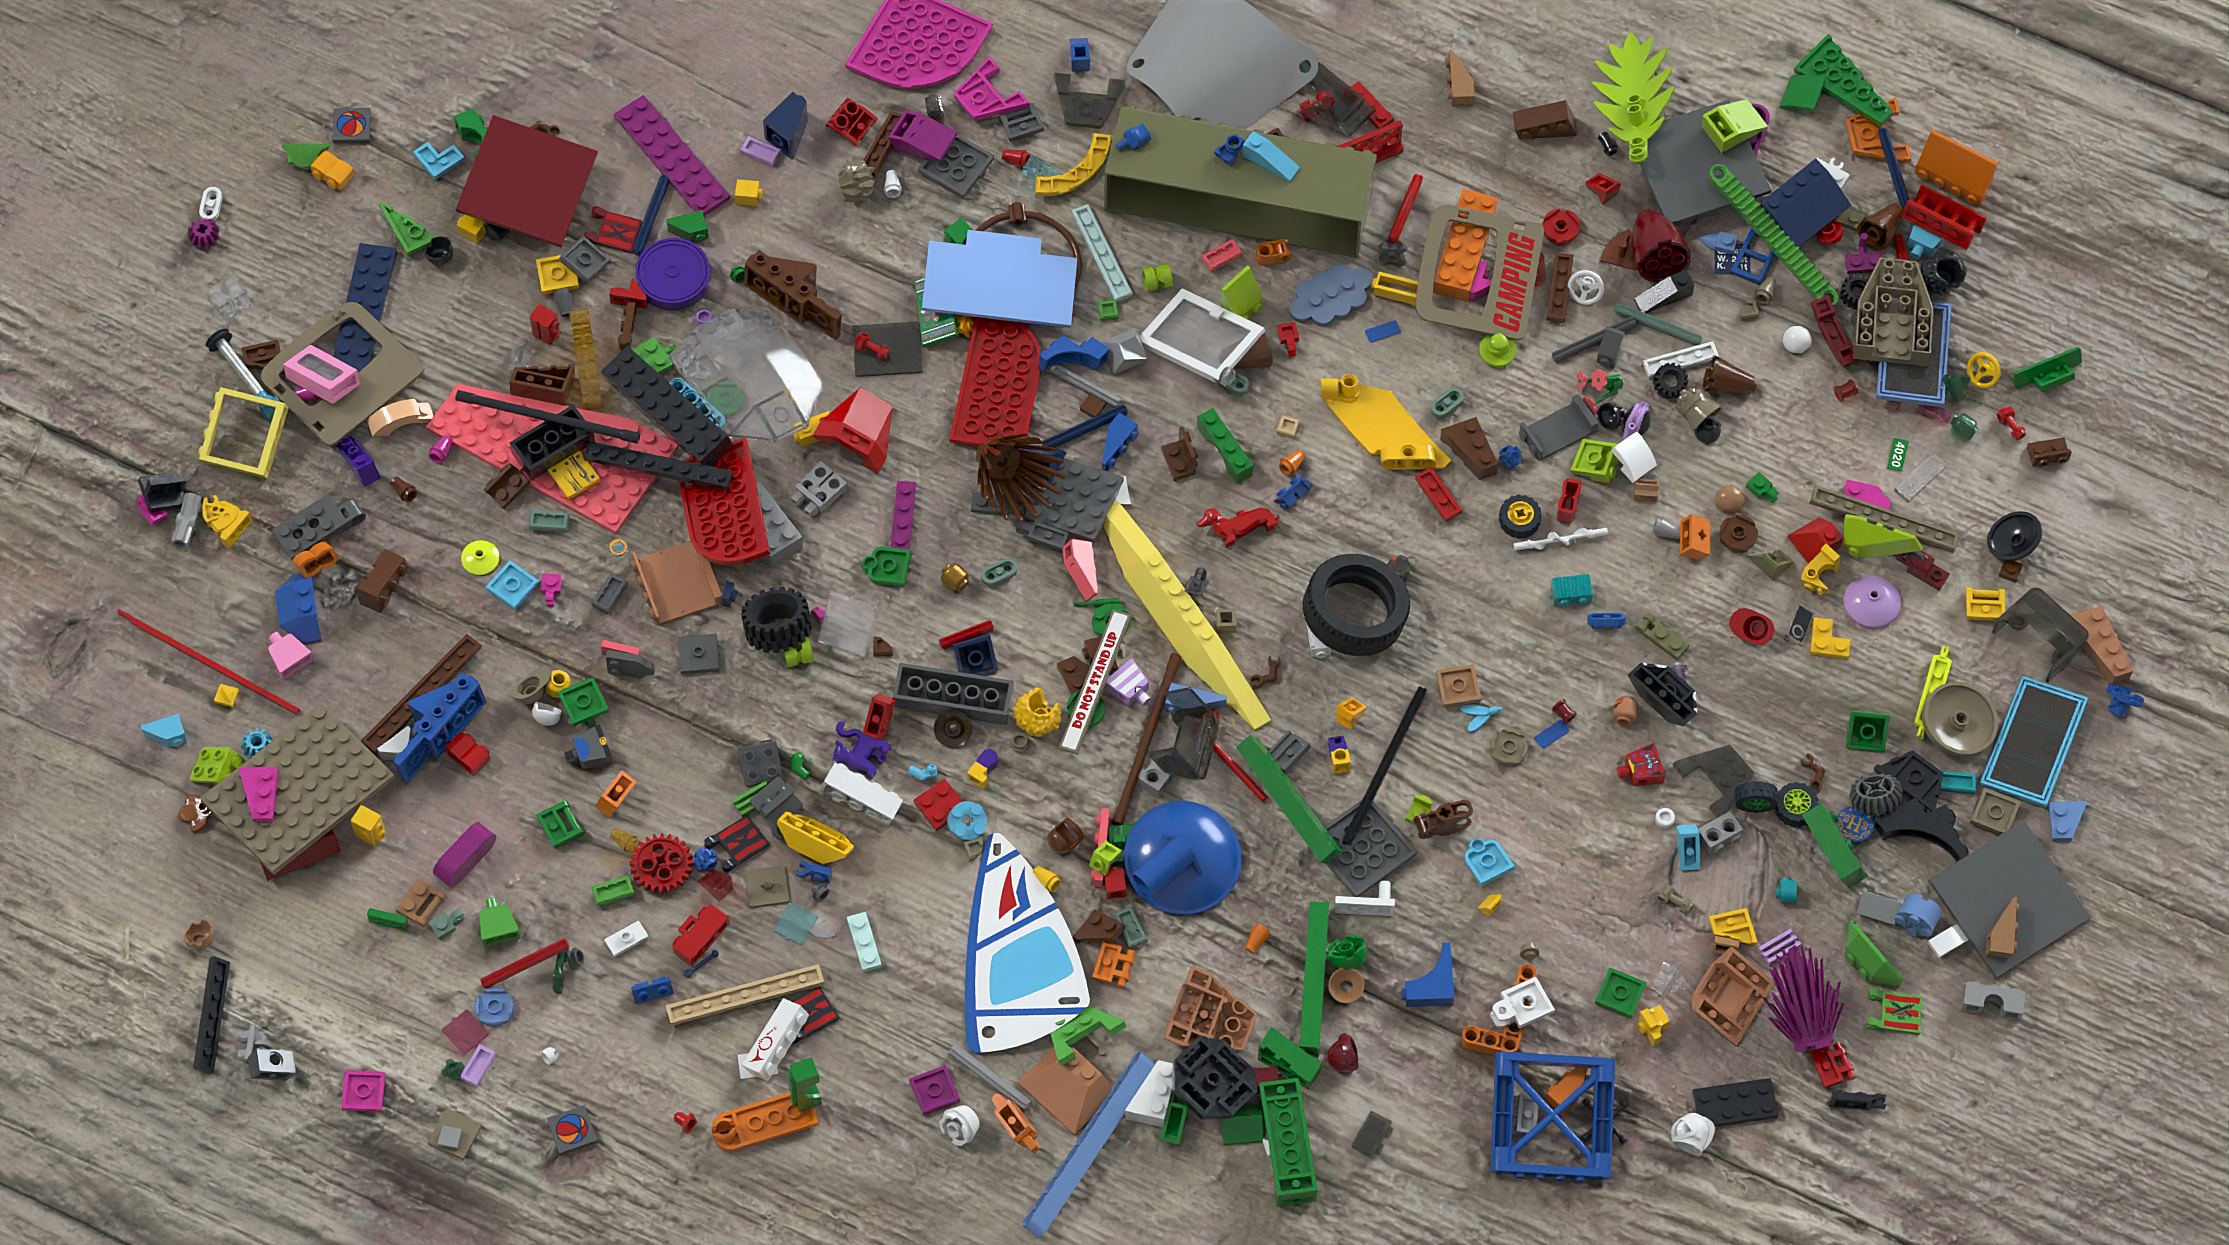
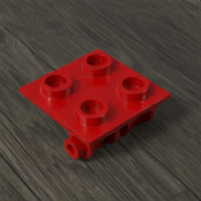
M1325 90L1315 95L1316 99L1311 102L1308 99L1299 104L1298 113L1304 112L1301 114L1304 121L1316 116L1311 106L1319 115L1314 105L1316 103L1324 112L1319 101H1321L1325 110L1334 106L1333 104L1336 101L1333 96L1329 98V95H1331L1330 90L1328 92Z

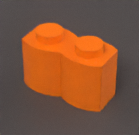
M327 542L317 543L309 551H303L293 558L297 571L305 578L316 575L322 568H328L338 561L334 549Z

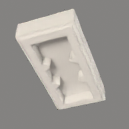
M637 921L604 939L615 958L649 939L641 923Z

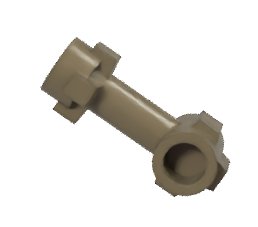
M1668 884L1660 888L1657 893V899L1660 902L1666 904L1669 900L1681 907L1679 911L1683 914L1684 912L1690 913L1694 906L1691 903L1692 900L1687 898L1684 901L1674 895L1675 889Z

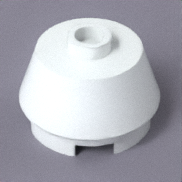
M964 1105L947 1109L943 1114V1118L939 1121L943 1134L947 1133L953 1139L952 1143L957 1146L970 1143L980 1126L979 1119L974 1111Z

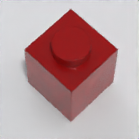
M1109 868L1108 873L1104 875L1107 900L1125 898L1126 884L1123 868Z

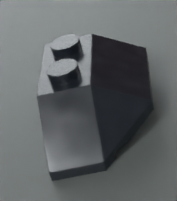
M1641 662L1628 674L1639 696L1667 722L1684 727L1697 715L1696 691L1669 666Z

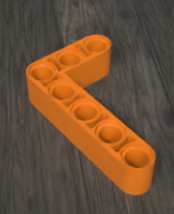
M1530 964L1520 967L1516 985L1536 977L1537 971L1535 967ZM1530 974L1532 977L1527 979L1524 978L1522 975ZM1524 999V1003H1523V1004H1524L1525 1006H1529L1530 1001H1527V999ZM1514 1020V1023L1505 1026L1504 1033L1502 1034L1469 1026L1463 1030L1461 1044L1467 1050L1495 1056L1496 1052H1518L1524 1027L1518 1028ZM1515 1027V1028H1517L1519 1031H1518V1032H1512V1031L1509 1030V1028ZM1470 1035L1475 1037V1040L1470 1041L1466 1037ZM1491 1040L1495 1044L1487 1045L1485 1042ZM1511 1045L1514 1047V1049L1507 1050L1505 1046Z

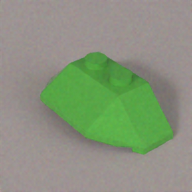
M1854 920L1849 921L1845 944V958L1848 963L1854 965L1858 969L1860 977L1867 980L1870 984L1897 988L1901 986L1903 977L1876 948Z

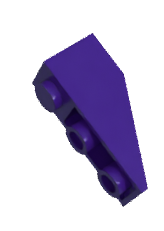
M353 436L344 438L336 444L345 461L364 487L381 478L374 461Z

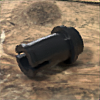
M1601 133L1598 140L1604 148V153L1608 156L1616 154L1617 145L1613 143L1609 133Z

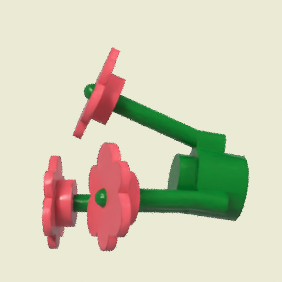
M1597 369L1596 372L1591 374V378H1587L1582 370H1579V373H1577V386L1580 392L1584 391L1585 386L1589 382H1592V386L1596 387L1598 391L1603 390L1604 387L1610 391L1595 401L1587 396L1583 397V401L1594 416L1597 411L1596 404L1612 395L1618 394V390L1623 387V379L1618 374L1607 377L1605 371Z

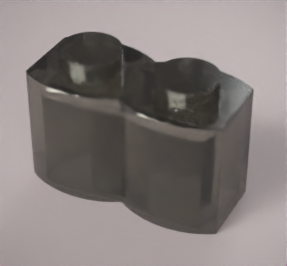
M1370 1111L1352 1143V1149L1371 1159H1374L1375 1155L1379 1156L1384 1148L1383 1141L1385 1138L1389 1139L1394 1130L1392 1128V1121Z

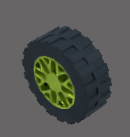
M1788 783L1778 791V806L1775 808L1776 816L1784 824L1791 827L1806 826L1808 824L1802 815L1818 806L1819 799L1816 796V792L1805 783Z

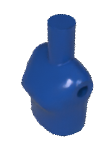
M1141 123L1136 127L1126 130L1123 133L1124 140L1115 145L1118 150L1127 146L1132 150H1136L1144 143L1150 141L1151 136L1145 125Z

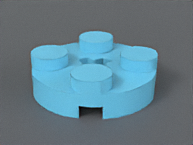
M970 801L960 802L951 809L947 817L948 829L962 841L976 839L985 831L987 825L986 814L979 804ZM965 816L972 820L969 826H966V823H962Z

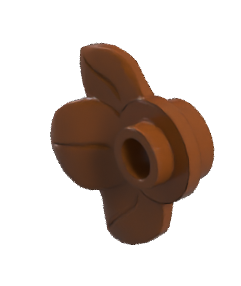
M192 794L185 797L186 806L180 809L177 818L181 821L190 822L191 831L196 832L206 825L208 817L213 813L207 807L202 810L204 804L201 802L200 796Z

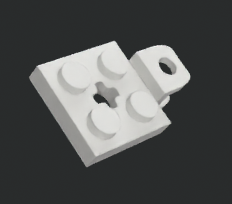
M1534 977L1501 992L1500 996L1503 1000L1493 1005V1011L1490 1016L1498 1028L1512 1024L1514 1020L1518 1028H1521L1553 1014L1555 1009L1538 979ZM1524 999H1527V1001L1531 1000V1005L1525 1006L1523 1004Z

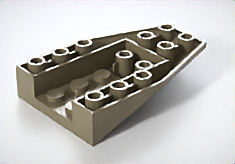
M1879 258L1858 300L1853 359L1928 367L1931 355L1933 306L1917 261Z

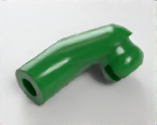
M801 752L794 753L791 757V769L805 781L810 776V772L803 768L805 756Z

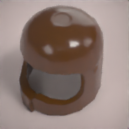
M1069 818L1062 820L1047 835L1049 846L1058 854L1068 853L1084 839L1081 828ZM1065 823L1076 832L1078 839L1069 832Z

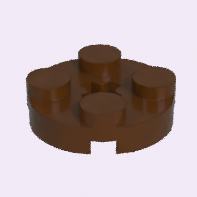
M1745 515L1728 517L1720 527V542L1729 550L1745 553L1755 545L1758 529L1755 527L1754 521ZM1741 530L1743 536H1736L1734 531L1738 532Z

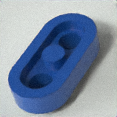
M1591 613L1587 616V624L1594 629H1601L1603 626L1618 629L1626 624V615L1622 613Z

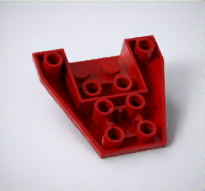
M860 387L820 421L812 437L828 446L832 440L840 443L864 457L865 459L861 465L878 474L887 458L893 406Z

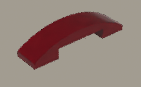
M1825 296L1812 301L1811 307L1820 331L1840 365L1845 367L1860 361V359H1853L1854 346L1852 343L1849 344L1835 316L1836 310L1829 297Z

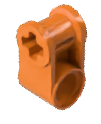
M1279 239L1260 243L1256 250V262L1261 266L1290 261L1293 257L1288 249V240Z

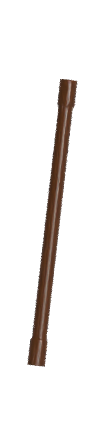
M1171 653L1167 663L1164 678L1119 805L1116 807L1111 822L1115 826L1123 825L1128 806L1164 707L1170 685L1182 659L1179 654Z

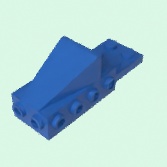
M461 673L454 682L412 699L407 703L416 722L412 729L415 737L409 740L405 749L399 752L393 761L400 779L405 783L411 780L431 755L438 759L445 751V747L462 732L487 703L480 684L473 676Z

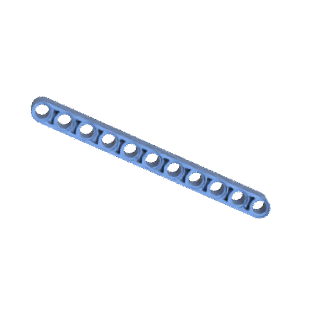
M1138 1052L1131 1059L1024 1219L1022 1226L1035 1237L1040 1238L1047 1231L1155 1066V1063L1142 1052Z

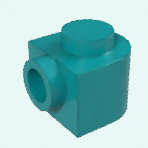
M1791 878L1780 879V886L1776 887V898H1780V902L1796 903L1797 880H1792Z

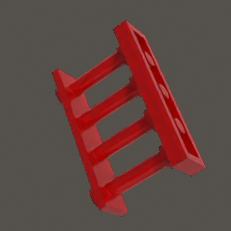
M1922 184L1914 201L1911 199L1907 201L1901 215L1902 218L1965 250L1969 248L1975 233H1981L1988 218Z

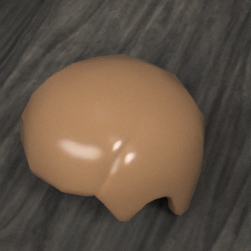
M1726 485L1720 488L1714 496L1715 505L1720 507L1724 513L1740 511L1745 504L1744 493L1734 485Z
M201 919L200 923L192 922L184 934L187 946L193 949H204L211 945L214 939L213 927L211 922L206 919Z

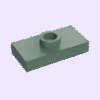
M531 510L529 530L567 533L569 513Z
M1132 906L1113 913L1115 920L1122 922L1126 927L1122 935L1129 949L1148 942Z

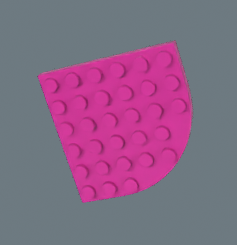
M885 0L847 60L845 68L894 88L921 89L932 87L957 76L973 61L991 32L993 23L941 0Z

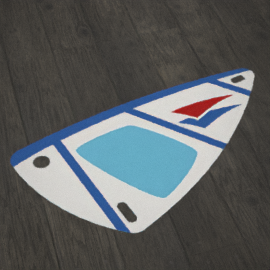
M999 833L989 835L985 843L974 892L968 934L965 975L966 1043L971 1051L977 1053L1004 1050L1039 1039L1071 1021L1085 1010L1090 1002L1087 983L1077 948L1060 910L1047 888L1045 889L1035 874L1032 873L1033 869L1029 863ZM994 844H1001V854L999 856L993 854ZM1061 997H1078L1080 999L1078 1004L1061 1005L1058 1001ZM1065 1019V1022H1064L1063 1025H1056V1024H1055L1056 1022ZM984 1027H994L995 1035L992 1038L983 1037L982 1029Z

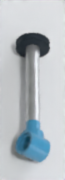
M221 329L208 338L206 347L209 348V351L215 352L220 350L254 396L280 402L276 396L273 397L265 392L228 344L232 338V334L229 333L228 329ZM259 404V409L268 422L272 421L276 408Z

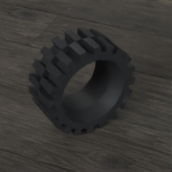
M775 587L769 588L770 591L768 592L761 590L759 591L760 595L754 594L751 596L752 601L747 599L745 606H742L741 609L743 627L749 645L751 647L755 646V649L758 651L763 648L765 653H769L770 650H773V653H779L780 649L786 652L789 651L788 647H798V642L803 644L806 641L805 637H809L810 630H812L809 607L805 596H802V593L799 591L795 593L792 588L786 591L785 587H780L779 590H775ZM776 618L790 619L778 625H764Z

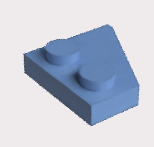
M2086 801L2048 803L2052 841L2072 840L2085 809Z

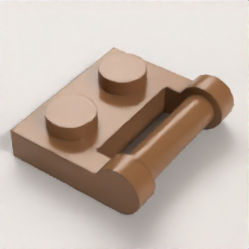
M418 878L395 910L424 928L428 923L429 917L440 902H444L447 895ZM432 895L434 899L428 905L421 916H417V914L420 912V910L423 908V906L426 904V902Z

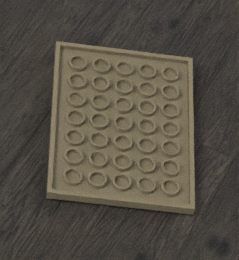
M320 703L200 797V800L275 875L396 778L352 732ZM239 768H278L273 822H253Z

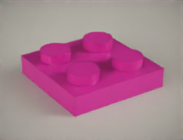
M345 1070L342 1111L382 1112L386 1079L385 1072Z

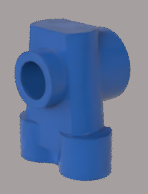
M1232 134L1228 136L1226 143L1222 147L1219 146L1214 151V154L1231 166L1235 162V157L1243 147L1245 140L1237 134Z

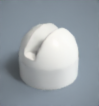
M552 1047L541 1051V1057L548 1065L554 1063L558 1058V1053L554 1054L555 1049Z

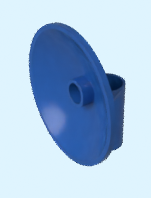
M1173 801L1152 808L1138 819L1126 841L1124 864L1127 877L1133 889L1150 906L1173 915H1195L1217 906L1232 891L1241 869V849L1234 830L1219 813L1199 803Z

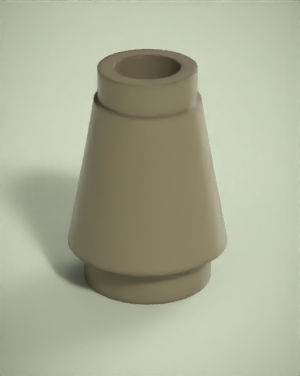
M1767 277L1755 291V300L1758 303L1767 304L1772 300L1776 284L1774 278Z

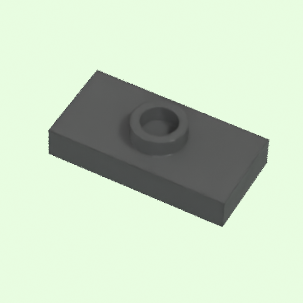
M611 573L592 601V606L609 614L628 585V582Z

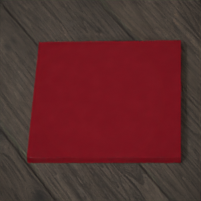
M493 115L455 212L562 248L598 151Z

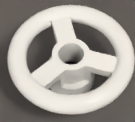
M1581 270L1574 273L1569 279V294L1575 302L1582 305H1592L1602 298L1604 283L1596 273L1589 270ZM1574 282L1580 286L1582 291L1581 297H1578L1574 292ZM1593 289H1599L1596 297L1586 300L1589 292L1593 291Z

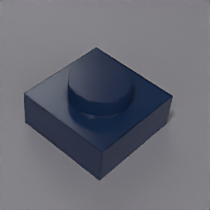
M727 581L722 595V604L730 608L732 601L735 602L737 590H735L734 582Z

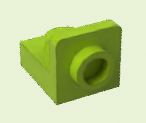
M1415 794L1405 821L1414 824L1413 819L1416 816L1431 812L1433 801L1425 795Z
M1104 841L1093 852L1089 866L1106 875L1110 865L1120 856L1122 850Z

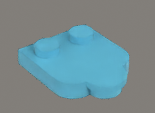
M1475 838L1469 843L1468 851L1465 853V864L1481 887L1515 870L1514 864L1496 840L1484 841L1480 838Z

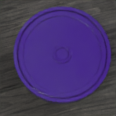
M666 238L656 241L641 253L636 263L635 274L638 286L646 295L647 302L661 309L680 310L690 307L706 294L710 285L711 272L706 254L698 245L686 239Z

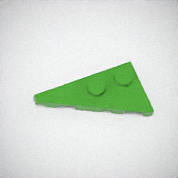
M378 203L407 256L425 249L426 246L430 245L432 238L438 237V235L431 234L425 230V227L416 224L414 220L404 214L397 213L388 204Z

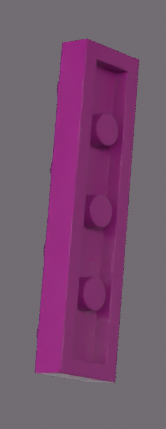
M897 481L890 548L910 550L916 482Z

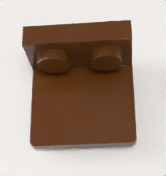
M1183 426L1179 427V441L1161 446V451L1174 481L1195 475V468L1198 466L1196 448H1192L1190 434L1188 431L1185 432Z

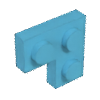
M427 142L413 151L416 159L434 180L465 161V157L455 145L438 154Z

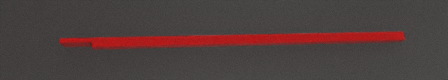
M120 609L117 610L118 615L131 621L132 625L295 715L300 711L298 707Z

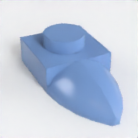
M1720 231L1719 234L1703 235L1699 237V240L1710 249L1733 254L1738 235Z

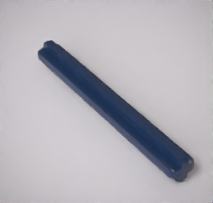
M1881 128L1878 130V136L1899 203L1904 209L1909 196L1888 129Z
M661 175L659 177L632 248L635 255L640 256L644 250L669 184L668 176Z
M1125 405L1113 408L1043 440L1045 443L1042 446L1055 448L1112 422L1119 412L1124 416L1127 415V408Z

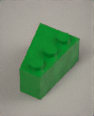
M1273 1027L1269 1029L1259 1044L1258 1061L1269 1067H1278V1072L1289 1079L1299 1078L1300 1085L1308 1090L1321 1072L1322 1064L1316 1057L1310 1056Z

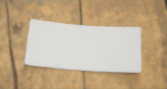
M1123 476L1124 482L1116 499L1120 504H1131L1126 476Z

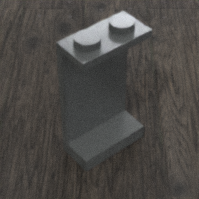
M1577 394L1572 397L1570 405L1529 426L1522 422L1519 436L1522 441H1526L1529 445L1530 453L1540 461L1597 432L1598 421L1581 396Z

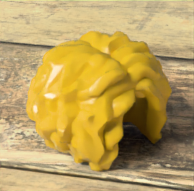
M1034 688L1028 694L1025 693L1017 699L1016 705L1013 708V714L1017 725L1030 736L1042 737L1059 729L1058 725L1061 722L1060 705L1056 703L1053 708L1048 707V702L1044 699V693L1041 688Z

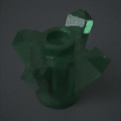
M1959 373L1944 375L1945 392L1952 399V402L1967 399L1966 394H1968L1967 389L1971 379L1968 374L1961 376Z

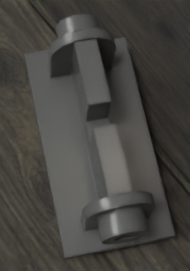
M1197 568L1195 575L1190 576L1184 590L1185 592H1189L1192 596H1203L1209 580H1206L1207 571L1205 568Z

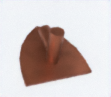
M1629 229L1617 234L1608 242L1603 251L1601 262L1637 270L1632 249V232Z

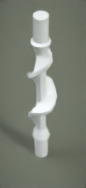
M1580 528L1573 535L1559 537L1555 532H1550L1545 540H1527L1513 543L1514 551L1531 548L1541 550L1546 544L1559 541L1568 546L1573 539L1608 535L1607 528L1595 530Z

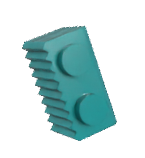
M1590 575L1553 577L1551 580L1553 605L1567 607L1570 604L1586 605L1592 602L1593 592Z

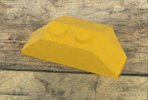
M786 811L777 820V825L788 846L796 850V852L813 859L815 862L826 864L843 859L854 848V845L850 843L844 834L810 817Z

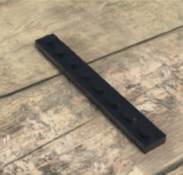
M589 441L583 456L584 461L727 491L733 478V471L591 441Z

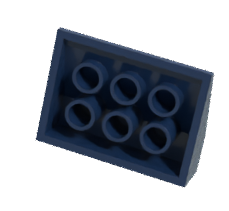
M1815 158L1761 201L1760 206L1765 209V212L1770 215L1771 219L1775 220L1780 229L1784 230L1785 235L1790 237L1795 246L1801 247L1847 210L1851 203L1829 171Z

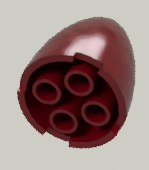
M1647 209L1638 214L1632 232V249L1640 276L1647 281L1658 282L1661 278L1686 270L1691 263V250L1677 227L1656 211Z

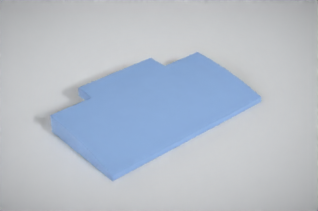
M974 230L967 231L966 245L929 241L922 310L1071 328L1077 258L1040 254L1042 238Z

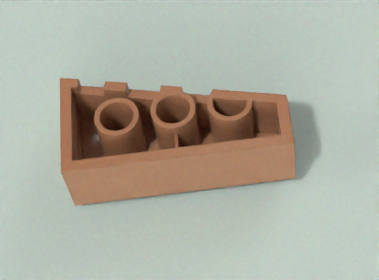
M2103 606L2067 616L2063 627L2067 632L2071 633L2074 637L2073 640L2083 648L2086 656L2092 659L2096 664V668L2107 682L2118 685L2129 681L2133 670Z

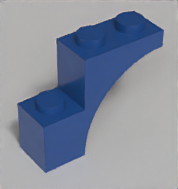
M1062 335L1058 340L1055 339L1047 351H1042L1038 358L1040 360L1038 368L1045 372L1057 364L1078 363L1096 371L1107 361L1110 348L1094 337H1091L1087 342L1084 341L1079 346Z

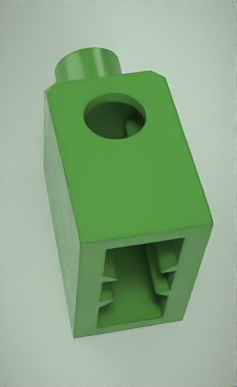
M497 898L487 899L485 901L487 909L480 911L483 946L487 947L520 938L518 927L507 904L498 905Z

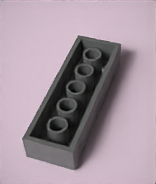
M899 663L892 698L896 700V708L941 714L946 710L955 709L962 711L972 720L1007 725L1014 693V681Z

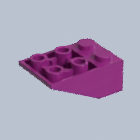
M905 110L888 138L896 152L941 161L958 133L922 113Z

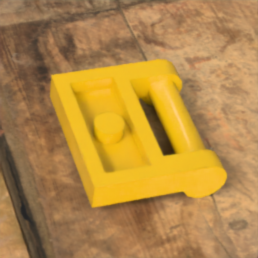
M1966 587V620L2005 621V589L1994 591L1975 590L1972 587ZM1973 597L1998 598V601L1973 599Z

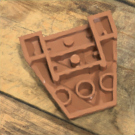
M1192 965L1174 1003L1166 1024L1167 1027L1163 1039L1180 1046L1189 1047L1202 1035L1207 1038L1224 1040L1235 1051H1244L1258 1014L1244 1001L1234 996L1229 991V988L1219 983L1210 972Z

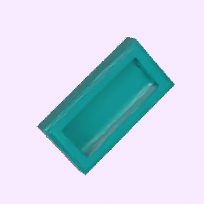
M1942 771L1943 779L1940 791L1975 794L1976 774Z

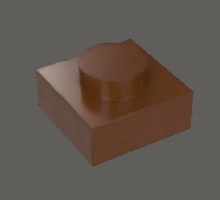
M2004 561L1998 577L2017 583L2023 564L2017 561Z

